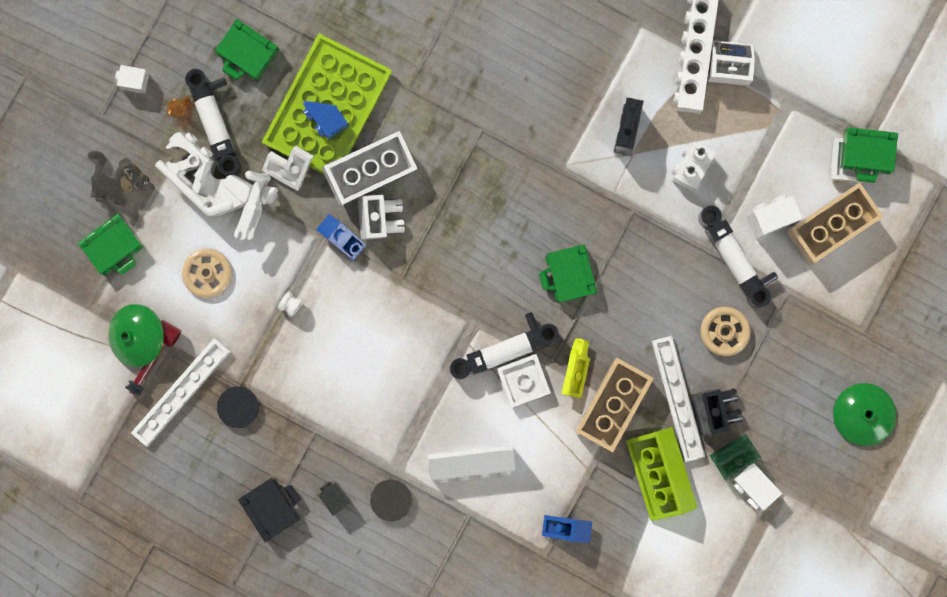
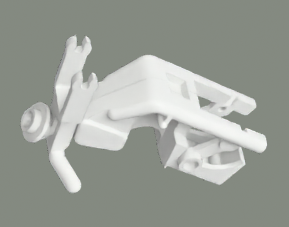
M190 132L175 133L169 139L170 143L166 148L175 151L183 148L191 155L186 160L178 163L168 161L165 164L162 160H159L155 167L206 215L220 216L245 206L234 235L238 238L241 232V240L246 239L247 235V240H251L254 237V232L262 212V203L271 204L278 197V189L267 186L270 176L267 173L260 174L247 171L245 177L256 181L254 185L235 175H229L226 179H216L213 177L217 161L211 157L213 155L212 152L204 146L201 147L197 143L198 139ZM198 169L194 175L196 177L194 183H192L185 175L192 170Z

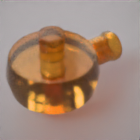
M185 96L182 100L178 98L170 100L167 104L168 114L174 118L182 117L186 113V104L190 102L189 97Z

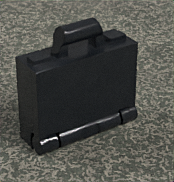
M626 98L614 153H622V155L632 157L644 103L643 100Z
M274 477L238 499L264 542L269 541L300 520L299 514L293 509L301 500L292 485L280 488V484ZM283 492H287L293 503H289Z

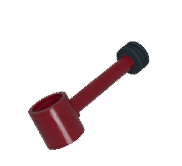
M164 319L161 321L164 333L161 351L165 345L172 348L182 330ZM157 358L150 364L142 366L134 381L129 380L130 384H128L129 386L126 385L125 388L131 394L141 395V390H144L141 385Z

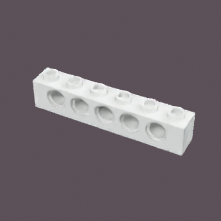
M687 0V4L691 5L690 12L686 11L684 24H688L687 32L684 31L682 35V44H685L684 52H680L679 64H682L681 72H677L676 84H679L678 92L674 93L673 104H676L675 111L700 114L703 111L718 0ZM696 7H705L706 13H699ZM701 26L703 33H696L693 27ZM698 46L701 53H693L690 47ZM688 66H695L698 73L691 74L688 71ZM685 86H692L695 93H686Z

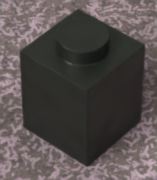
M328 482L320 488L321 493L318 496L332 516L351 503L337 482L334 484Z

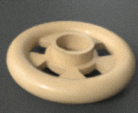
M214 249L195 251L186 259L182 268L184 285L192 294L201 298H212L221 294L228 287L232 277V269L228 259L221 252ZM202 257H211V263L202 264ZM221 264L223 272L217 274L215 265ZM192 265L198 266L196 274L190 273ZM208 269L210 271L209 276L204 277L203 271ZM197 279L204 283L201 289L194 285ZM217 279L220 284L212 288L210 283Z
M718 307L710 311L703 319L700 329L701 339L706 348L716 355L725 357L741 352L748 344L751 332L749 322L744 314L732 307ZM721 315H730V322L721 321ZM711 322L717 324L715 332L709 331ZM740 323L742 332L736 333L734 324ZM723 328L728 329L729 333L727 336L722 334ZM715 337L723 342L720 347L712 342ZM735 337L738 343L731 347L728 342Z

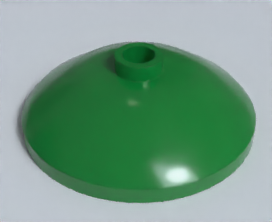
M130 304L118 310L109 326L108 337L111 350L120 362L130 367H142L150 364L159 355L163 345L164 333L161 321L152 309L141 304Z
M859 383L846 388L840 393L833 407V421L839 434L848 442L859 446H871L882 442L891 434L896 423V408L892 398L884 389L874 384ZM867 410L871 412L870 418H866L865 412Z

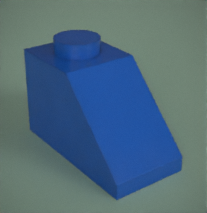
M544 515L542 536L572 542L590 543L592 521Z

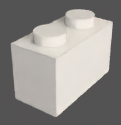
M753 462L747 463L732 478L735 482L733 487L741 495L745 493L749 497L747 502L755 510L759 508L764 511L782 494Z

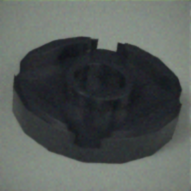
M232 387L221 394L217 402V412L224 424L232 428H243L249 426L256 419L259 413V402L257 396L251 390L245 387Z

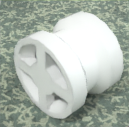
M288 291L277 308L281 311H286L288 316L292 318L300 308L303 300L300 298L296 299Z

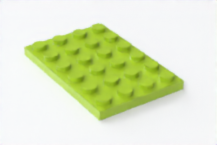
M318 33L261 143L287 157L290 156L295 146L313 155L309 168L324 175L323 166L351 153L393 71ZM311 101L335 105L348 122L349 127L331 140H328L326 136L322 138L315 129L318 125L314 119L309 121L303 110L306 108L303 103Z

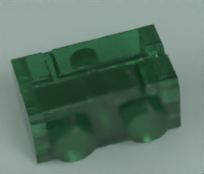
M746 434L709 455L724 480L729 479L761 459Z

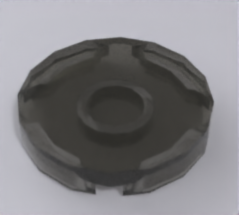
M388 479L375 486L371 493L370 504L377 517L392 522L400 520L407 515L411 508L412 496L406 484L399 480Z

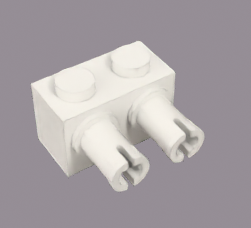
M695 141L691 146L686 145L681 155L684 157L682 163H677L671 173L675 175L672 181L695 192L716 153Z
M383 195L362 196L358 198L361 240L382 239L387 237V233H404L405 228L398 227L404 225L403 219L385 220V213L402 212L403 206H396L402 204V200H384Z

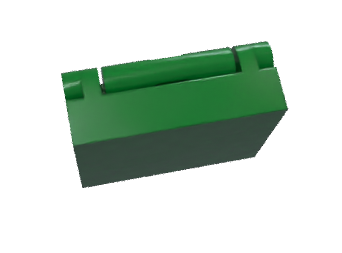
M236 19L215 49L218 57L223 60L225 59L222 69L225 74L234 80H239L243 75L247 74L252 80L258 81L280 49L276 44ZM230 64L234 65L235 67H237L238 69H240V72H237L236 70H234L233 68H231L229 65H230Z
M847 127L844 129L840 168L850 171L855 170L856 179L860 182L875 183L879 173L890 175L895 171L898 133ZM861 171L873 172V175L862 174Z
M119 213L77 242L99 274L106 276L113 269L124 275L136 266L133 254L139 252L144 247ZM128 258L130 259V260L127 261L125 264H123L121 267L118 266V265H120L122 262H124L126 259H128Z
M585 244L546 254L545 260L549 268L540 272L539 278L543 290H555L556 293L554 295L558 304L598 293ZM547 273H551L554 284L550 286Z

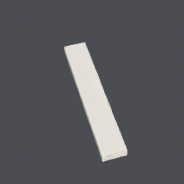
M668 336L653 340L651 343L683 461L686 463L705 458L673 337Z
M214 338L131 434L148 447L231 351Z

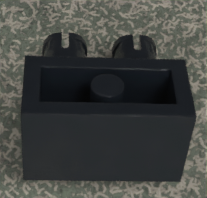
M732 388L723 392L720 389H713L691 394L700 435H715L730 431V424L743 421V416H737L742 414L740 409L726 412L724 404L738 401V396H731L737 394L736 389Z

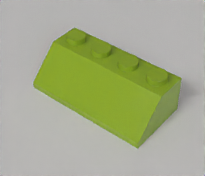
M673 427L626 440L650 521L682 515L698 508Z

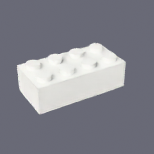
M400 131L322 167L339 205H343L417 169Z

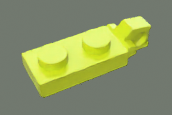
M575 338L561 394L579 399L582 398L590 358H588L589 341Z

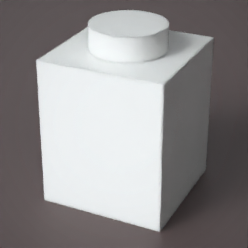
M120 65V70L115 75V83H117L121 90L145 94L149 73L145 69Z

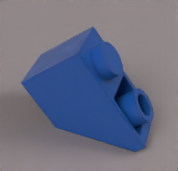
M311 101L303 103L306 108L303 110L309 121L314 119L318 125L315 129L322 138L326 136L328 140H331L349 127L348 122L335 105Z
M330 214L316 229V231L352 260L366 246L361 239Z

